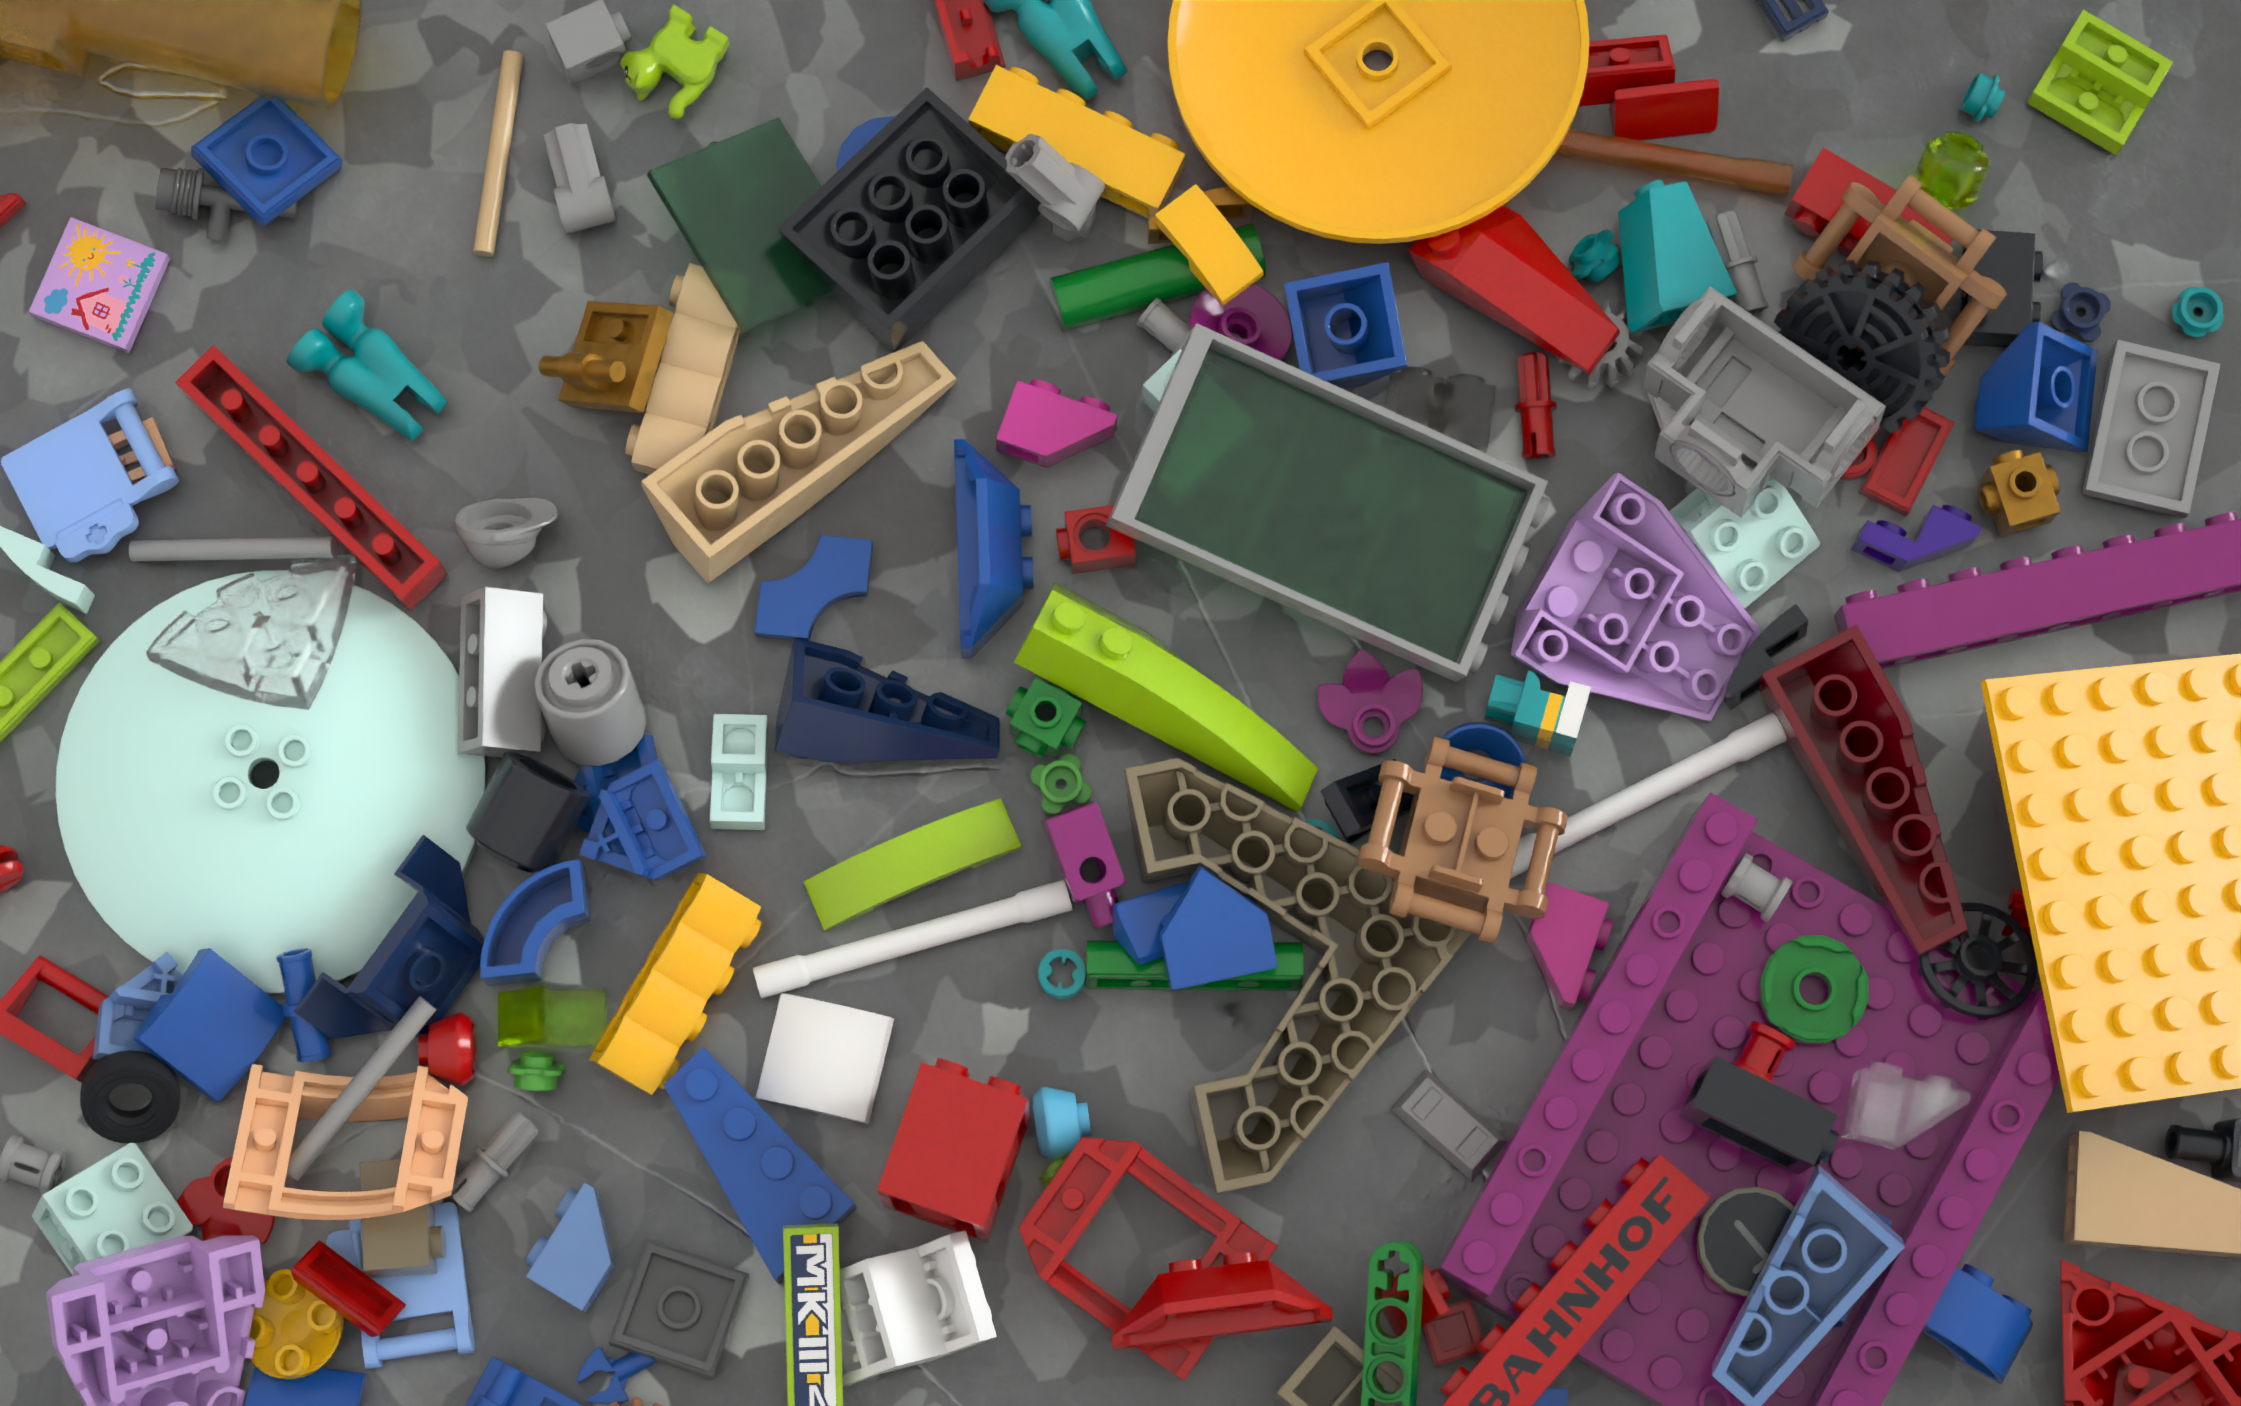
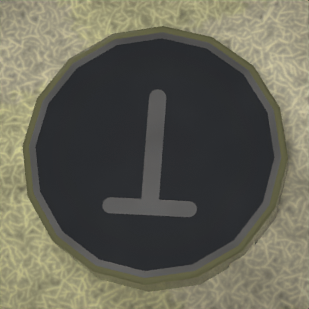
M1760 1187L1734 1189L1714 1200L1701 1216L1696 1244L1698 1260L1708 1278L1725 1292L1747 1297L1795 1206L1779 1193Z

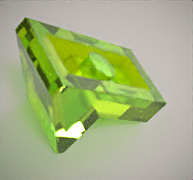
M545 985L498 993L499 1048L596 1045L607 1027V991L605 988L550 990Z

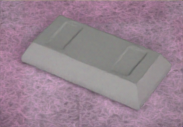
M1427 1069L1422 1072L1390 1109L1470 1181L1477 1176L1507 1141Z

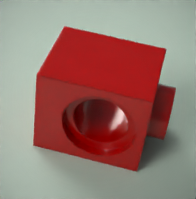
M1114 505L1064 512L1065 528L1056 529V538L1060 560L1070 559L1072 574L1135 565L1134 539L1105 526ZM1097 528L1103 530L1109 536L1110 541L1103 549L1089 550L1080 542L1081 535L1089 529Z

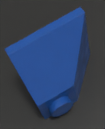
M2041 322L2029 323L1980 378L1979 394L1975 403V429L2005 443L2073 452H2088L2098 350Z

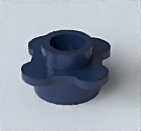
M2074 282L2066 284L2060 291L2062 301L2059 309L2054 311L2050 317L2051 325L2057 331L2069 330L2079 334L2084 342H2092L2101 334L2099 324L2104 314L2110 310L2111 302L2105 294L2098 293L2091 288L2081 287L2078 283ZM2076 309H2084L2085 316H2078L2076 314Z

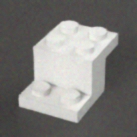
M966 1230L948 1234L915 1248L868 1258L840 1269L843 1387L879 1374L933 1361L997 1337L992 1322L991 1310L985 1298L976 1267L975 1255L971 1250Z

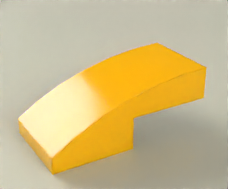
M1196 184L1155 214V224L1189 260V270L1222 306L1264 276L1262 268L1245 243Z

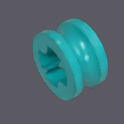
M1055 949L1047 953L1041 960L1038 968L1040 986L1047 995L1058 1000L1076 996L1083 989L1086 981V967L1082 958L1074 951L1068 949ZM1062 960V966H1065L1066 962L1069 961L1076 967L1071 974L1074 982L1072 986L1062 988V983L1059 982L1058 987H1054L1049 983L1048 979L1053 975L1050 966L1052 963Z

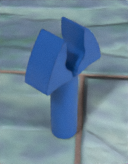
M598 1347L585 1361L576 1382L580 1384L597 1372L602 1371L608 1374L615 1372L605 1391L598 1392L586 1400L590 1403L610 1405L613 1402L625 1403L630 1401V1398L624 1391L628 1379L658 1361L631 1352L619 1359L606 1357L603 1348Z

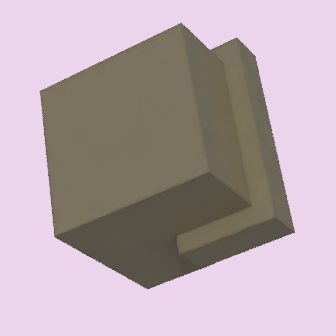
M1334 1325L1274 1394V1397L1284 1406H1361L1364 1350ZM1391 1361L1382 1362L1376 1373L1379 1385L1389 1392L1399 1391L1403 1386L1404 1373ZM1375 1400V1406H1398L1401 1401L1383 1403Z

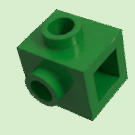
M1036 677L1029 689L1020 686L1005 713L1012 717L1009 727L1010 735L1016 738L1014 744L1035 757L1042 758L1045 753L1057 760L1064 746L1071 750L1073 749L1084 730L1087 721L1080 718L1082 716V702L1075 699L1076 695L1050 681L1045 683ZM1045 705L1056 711V716L1051 721L1043 722L1036 717L1035 712L1039 706Z

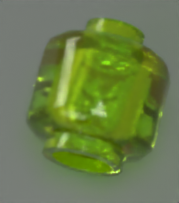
M1949 131L1944 136L1934 137L1926 143L1913 177L1923 183L1921 186L1923 191L1949 210L1965 209L1976 202L1988 174L1990 162L1983 151L1984 147L1976 138L1962 132Z

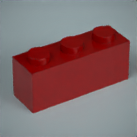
M1823 147L1784 214L1792 218V224L1799 231L1811 237H1819L1843 204L1842 195L1852 182H1857L1867 187L1875 194L1877 200L1885 206L1897 190ZM1908 206L1900 215L1907 222L1911 220L1917 221L1948 245L1953 240ZM1860 215L1837 247V250L1844 257L1848 258L1872 223Z

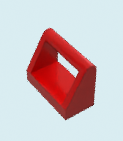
M40 955L0 1000V1034L82 1083L87 1071L98 1061L97 1059H92L95 1036L78 1055L17 1017L40 981L97 1015L99 1005L109 996Z

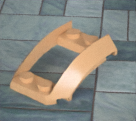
M252 1064L223 1208L295 1219L349 1220L401 1213L452 1195L468 1097L451 1084L450 1089L446 1088L428 1074V1067L418 1066L417 1072L383 1076L346 1121L371 1122L408 1118L396 1187L372 1191L327 1192L285 1187L298 1118L319 1121L354 1077L295 1071L294 1076L263 1072L262 1065Z

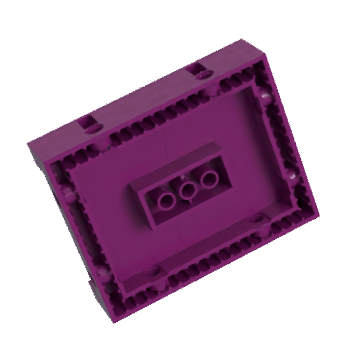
M1710 792L1690 818L1436 1269L1443 1277L1446 1285L1506 1320L1513 1322L1519 1315V1312L1512 1305L1533 1281L1541 1288L1556 1272L1548 1265L1549 1262L1569 1240L1578 1246L1589 1234L1591 1229L1584 1222L1599 1204L1606 1198L1614 1205L1627 1190V1187L1620 1180L1640 1157H1643L1650 1163L1654 1157L1661 1153L1711 1198L1573 1358L1654 1406H1746L1712 1376L1711 1365L1747 1297L1725 1292L1706 1275L1698 1260L1696 1247L1700 1219L1714 1200L1738 1188L1760 1187L1779 1193L1795 1206L1815 1167L1813 1166L1797 1175L1678 1116L1701 1068L1715 1056L1729 1063L1738 1061L1751 1036L1748 1030L1751 1021H1756L1775 1029L1767 1021L1759 1003L1758 981L1765 962L1781 945L1800 936L1824 935L1844 943L1853 952L1860 965H1863L1868 976V1003L1862 1019L1845 1036L1827 1044L1804 1045L1794 1041L1796 1045L1793 1051L1785 1052L1772 1081L1774 1085L1837 1115L1831 1129L1839 1133L1838 1139L1825 1163L1820 1161L1819 1165L1868 1209L1891 1220L1890 1228L1902 1238L1905 1248L1853 1304L1845 1324L1841 1327L1834 1325L1762 1406H1881L2060 1079L2042 988L2035 992L2031 991L2017 1009L2002 1016L1988 1018L1987 1020H1978L1976 1017L1961 1014L1949 1007L1945 1009L1940 1005L1941 1001L1929 989L1923 976H1919L1917 970L1919 966L1918 954L1885 906L1756 834L1752 830L1758 821L1757 818ZM1745 853L1753 856L1752 863L1781 880L1787 877L1793 881L1768 922L1760 918L1761 912L1732 895L1726 898L1720 894ZM1939 948L1929 951L1930 963L1954 959L1951 954ZM1957 971L1934 974L1946 991L1950 990L1959 977ZM1998 971L1999 978L2015 993H2019L2023 985ZM1808 975L1801 979L1799 992L1807 1003L1819 1005L1826 1001L1828 987L1821 977ZM1968 981L1956 998L1976 1006L1974 986L1972 982ZM1985 983L1988 1007L2007 1002L1990 983Z

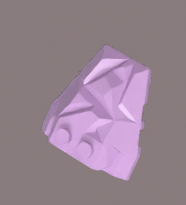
M253 1235L219 1236L201 1241L194 1236H178L79 1263L73 1268L72 1277L59 1280L46 1292L52 1345L84 1406H243L246 1391L239 1386L245 1358L253 1357L256 1342L249 1337L254 1308H262L265 1295L260 1242L257 1237Z

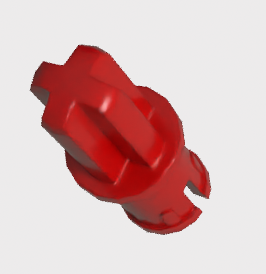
M1526 353L1519 356L1517 360L1520 403L1515 405V411L1521 414L1522 458L1530 460L1541 459V454H1544L1546 459L1556 456L1552 411L1557 409V403L1551 401L1549 358L1545 353Z

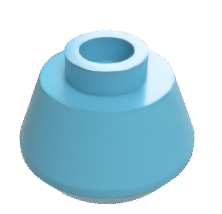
M1041 1087L1033 1095L1034 1121L1041 1156L1055 1161L1072 1152L1080 1141L1081 1136L1091 1135L1087 1102L1076 1104L1075 1093Z

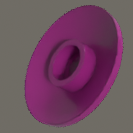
M1256 284L1249 286L1224 306L1207 289H1204L1198 295L1189 315L1190 331L1198 323L1280 361L1285 357L1291 345L1292 326L1285 308L1274 295ZM1230 332L1238 334L1242 339L1233 336ZM1212 357L1210 359L1213 364L1233 373L1247 374Z

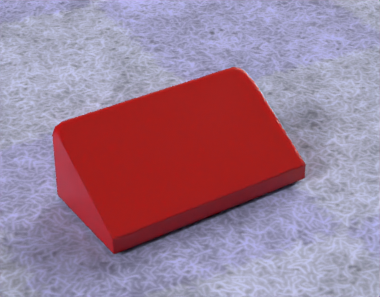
M1667 35L1590 41L1587 74L1579 106L1609 104L1614 92L1620 89L1675 83V65Z
M1713 78L1616 90L1609 106L1614 141L1616 143H1626L1715 131L1718 124V80Z

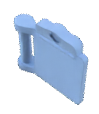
M131 388L114 393L88 411L10 452L1 459V465L42 544L46 545L50 550L58 548L60 554L70 563L79 562L92 554L110 552L122 537L132 533L138 527L139 520L132 506L170 490L179 482L173 467H165L135 409L139 402ZM117 419L146 474V477L136 484L132 483L102 423Z
M446 1202L434 1205L435 1226H443L446 1240L445 1258L437 1259V1274L371 1279L406 1304L405 1308L393 1321L453 1312L455 1328L380 1339V1335L370 1337L361 1330L365 1369L383 1367V1360L458 1349V1355L475 1353V1337L469 1306L458 1208L454 1203ZM350 1219L349 1229L338 1230L329 1234L326 1245L365 1273L363 1271L361 1219Z

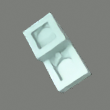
M0 526V547L8 557L50 595L66 605L87 614L95 594L84 584L51 571L50 568L56 555L46 545Z
M714 714L711 754V829L765 830L767 715Z

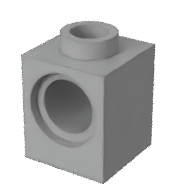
M597 0L545 23L550 40L571 85L619 65L626 53L624 43L632 40L620 11L610 14L604 0Z

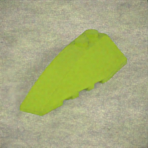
M1055 582L1053 583L1014 660L1015 664L1299 812L1319 769L1277 730L1237 698L1195 670L1151 633Z

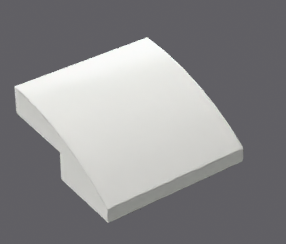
M781 993L755 1098L764 1102L813 1111L820 1115L869 1124L894 1019L847 1006Z

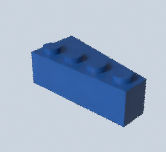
M702 1047L664 1084V1087L772 1277L780 1284L784 1280L783 1225L838 1223L839 1226L857 1207L714 1057Z

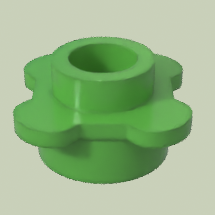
M1064 754L1060 760L1053 761L1047 766L1039 764L1033 768L1030 775L1031 782L1040 789L1043 797L1041 807L1046 813L1057 815L1067 805L1075 802L1085 804L1089 801L1092 789L1082 779L1079 771L1081 762L1077 756ZM1058 780H1064L1066 782V787L1064 789H1058L1056 787V782Z
M538 1051L522 1052L520 1059L511 1061V1065L508 1066V1073L514 1074L513 1086L515 1088L532 1091L553 1090L557 1088V1079L562 1074L565 1064L553 1061V1054Z

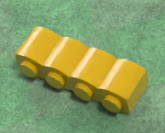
M698 873L682 896L671 920L655 942L643 968L627 990L617 1013L599 1038L589 1060L645 1093L653 1095L658 1087L665 1089L664 1084L679 1068L680 1062L675 1059L679 1048L685 1040L692 1042L706 1022L707 1014L702 1011L712 993L715 995L721 994L730 982L734 973V968L730 966L734 953L739 947L747 948L756 937L761 926V921L757 919L761 906L710 875Z

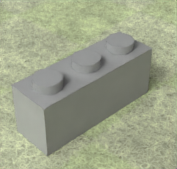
M483 587L461 596L458 754L502 758L507 751L524 756L541 752V743L545 736L546 726L544 717L541 715V707L537 700L534 682L538 667L542 664V639L547 629V616L543 610L542 593Z

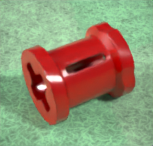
M1751 1021L1748 1027L1751 1036L1738 1061L1731 1064L1774 1084L1772 1078L1785 1052L1793 1051L1796 1043L1786 1035L1767 1025Z

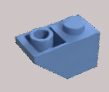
M584 1182L579 1192L573 1188L567 1192L554 1215L561 1221L550 1238L542 1235L538 1239L525 1263L532 1267L526 1276L527 1278L581 1311L588 1313L615 1270L616 1264L599 1192Z

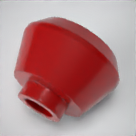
M457 1012L431 1022L428 1033H419V1066H429L430 1076L457 1086H464L471 1081L475 1075L476 1065L474 1020L463 1012Z

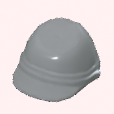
M540 498L481 501L466 506L457 513L455 528L466 550L477 562L492 569L503 568L523 559L535 547L536 537L542 527L550 524L557 518V507L552 502Z

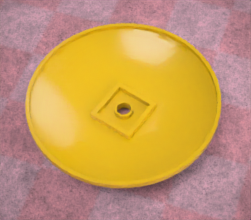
M1173 0L1169 17L1167 42L1169 72L1178 109L1195 146L1220 178L1248 203L1278 221L1298 230L1324 238L1371 244L1410 242L1435 237L1462 228L1487 216L1510 201L1529 185L1548 164L1563 142L1575 118L1583 94L1589 56L1588 17L1584 0ZM1382 50L1387 52L1393 61L1385 70L1373 71L1365 66L1363 58L1370 51Z

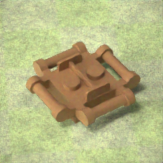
M1911 174L1886 206L1877 200L1875 194L1860 183L1852 182L1842 195L1844 202L1810 250L1799 254L1792 264V268L1805 281L1807 279H1815L1816 273L1826 267L1825 263L1861 215L1872 225L1845 261L1854 260L1857 267L1861 269L1864 268L1869 260L1880 262L1881 272L1890 274L1894 268L1905 272L1903 282L1909 286L1919 282L1926 289L1922 296L1923 300L1927 304L1937 303L1941 312L1959 288L1972 296L1949 327L1950 337L1941 343V348L1950 352V362L1946 367L1940 368V372L1946 377L1955 365L1954 356L1990 308H1998L2007 295L2005 289L1999 283L1973 270L1997 237L1985 228L1981 232L1927 194L1921 189L1923 183ZM1907 206L1965 247L1967 249L1966 252L1958 259L1951 254L1953 248L1917 221L1911 220L1907 222L1900 216ZM1858 345L1855 347L1860 353L1864 352Z
M1433 736L1426 754L1422 773L1413 770L1409 765L1399 761L1388 760L1382 763L1378 777L1382 787L1368 843L1361 846L1358 864L1364 869L1393 877L1391 886H1394L1389 904V914L1405 918L1408 913L1477 934V940L1494 944L1501 927L1503 910L1532 919L1545 917L1549 901L1547 896H1545V890L1558 835L1565 833L1568 815L1556 808H1538L1528 805L1530 793L1536 779V766L1523 762L1519 766H1514L1449 746V740ZM1446 767L1512 787L1510 798H1505V792L1501 789L1465 778L1454 777L1452 782L1441 779L1442 768ZM1402 792H1406L1414 796L1398 855L1389 849ZM1523 827L1536 831L1537 834L1524 890L1518 891L1508 888Z

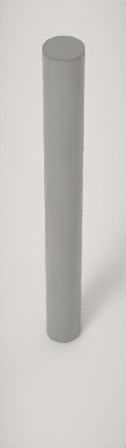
M334 536L133 540L129 544V557L132 562L335 558L338 553V543Z
M421 996L418 997L292 1153L287 1172L289 1176L297 1181L300 1180L437 1010L433 1005Z

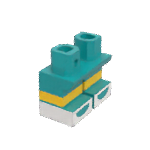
M1528 670L1525 682L1496 675L1484 719L1512 726L1510 735L1518 742L1571 757L1591 687L1570 681L1565 697L1540 690L1539 678L1530 670Z

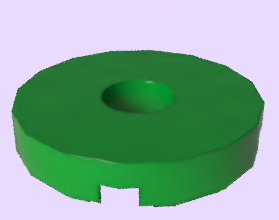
M1824 935L1800 936L1781 945L1765 962L1758 981L1759 1003L1767 1021L1777 1031L1793 1041L1804 1045L1827 1044L1845 1036L1862 1019L1869 1000L1868 976L1863 965H1860L1853 952L1844 943ZM1816 975L1826 982L1828 996L1824 1003L1819 1005L1809 1004L1801 997L1799 984L1803 977Z

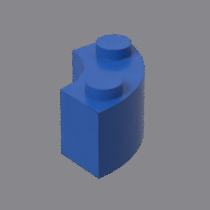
M580 859L555 864L537 872L516 887L498 908L485 935L481 953L480 975L481 979L488 986L542 980L544 959L553 942L569 928L591 921L586 868Z
M1964 1264L1961 1270L1956 1267L1921 1332L1948 1349L1952 1353L1953 1358L1995 1382L2002 1384L2033 1327V1323L2029 1318L2032 1310L2020 1301L2007 1295H2000L1990 1287L1994 1281L1991 1276L1971 1265Z

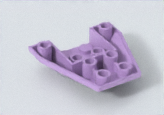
M1614 473L1569 520L1519 607L1511 655L1555 684L1569 687L1571 681L1591 687V693L1703 721H1711L1725 697L1726 687L1734 669L1753 641L1760 635L1761 629L1664 504L1620 473Z

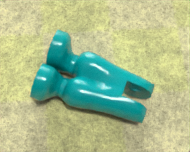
M983 0L990 11L994 13H1003L1009 10L1016 11L1018 15L1017 26L1022 35L1049 61L1071 89L1085 102L1098 94L1095 83L1081 64L1093 55L1099 66L1113 81L1120 79L1128 72L1121 56L1100 23L1090 0H1049L1048 4L1042 0Z
M349 289L330 306L323 317L322 326L330 335L347 345L354 352V355L346 357L318 328H313L292 348L286 363L299 373L324 372L327 376L328 385L334 392L365 409L394 431L413 442L424 430L411 417L409 412L402 409L394 400L405 389L421 405H424L436 415L443 410L448 400L409 361L387 333L379 328L369 329L365 326L363 322L364 299L353 289Z

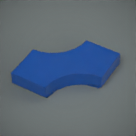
M820 535L814 554L799 571L780 580L761 581L755 635L757 637L786 640L800 638L809 641L815 622L828 607L845 598L867 596L873 540Z

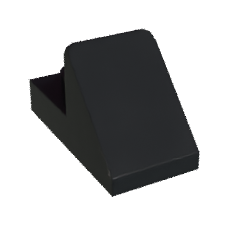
M1382 764L1334 781L1320 791L1327 808L1348 843H1353L1370 834L1382 783L1378 780ZM1402 792L1396 819L1410 812L1413 794Z

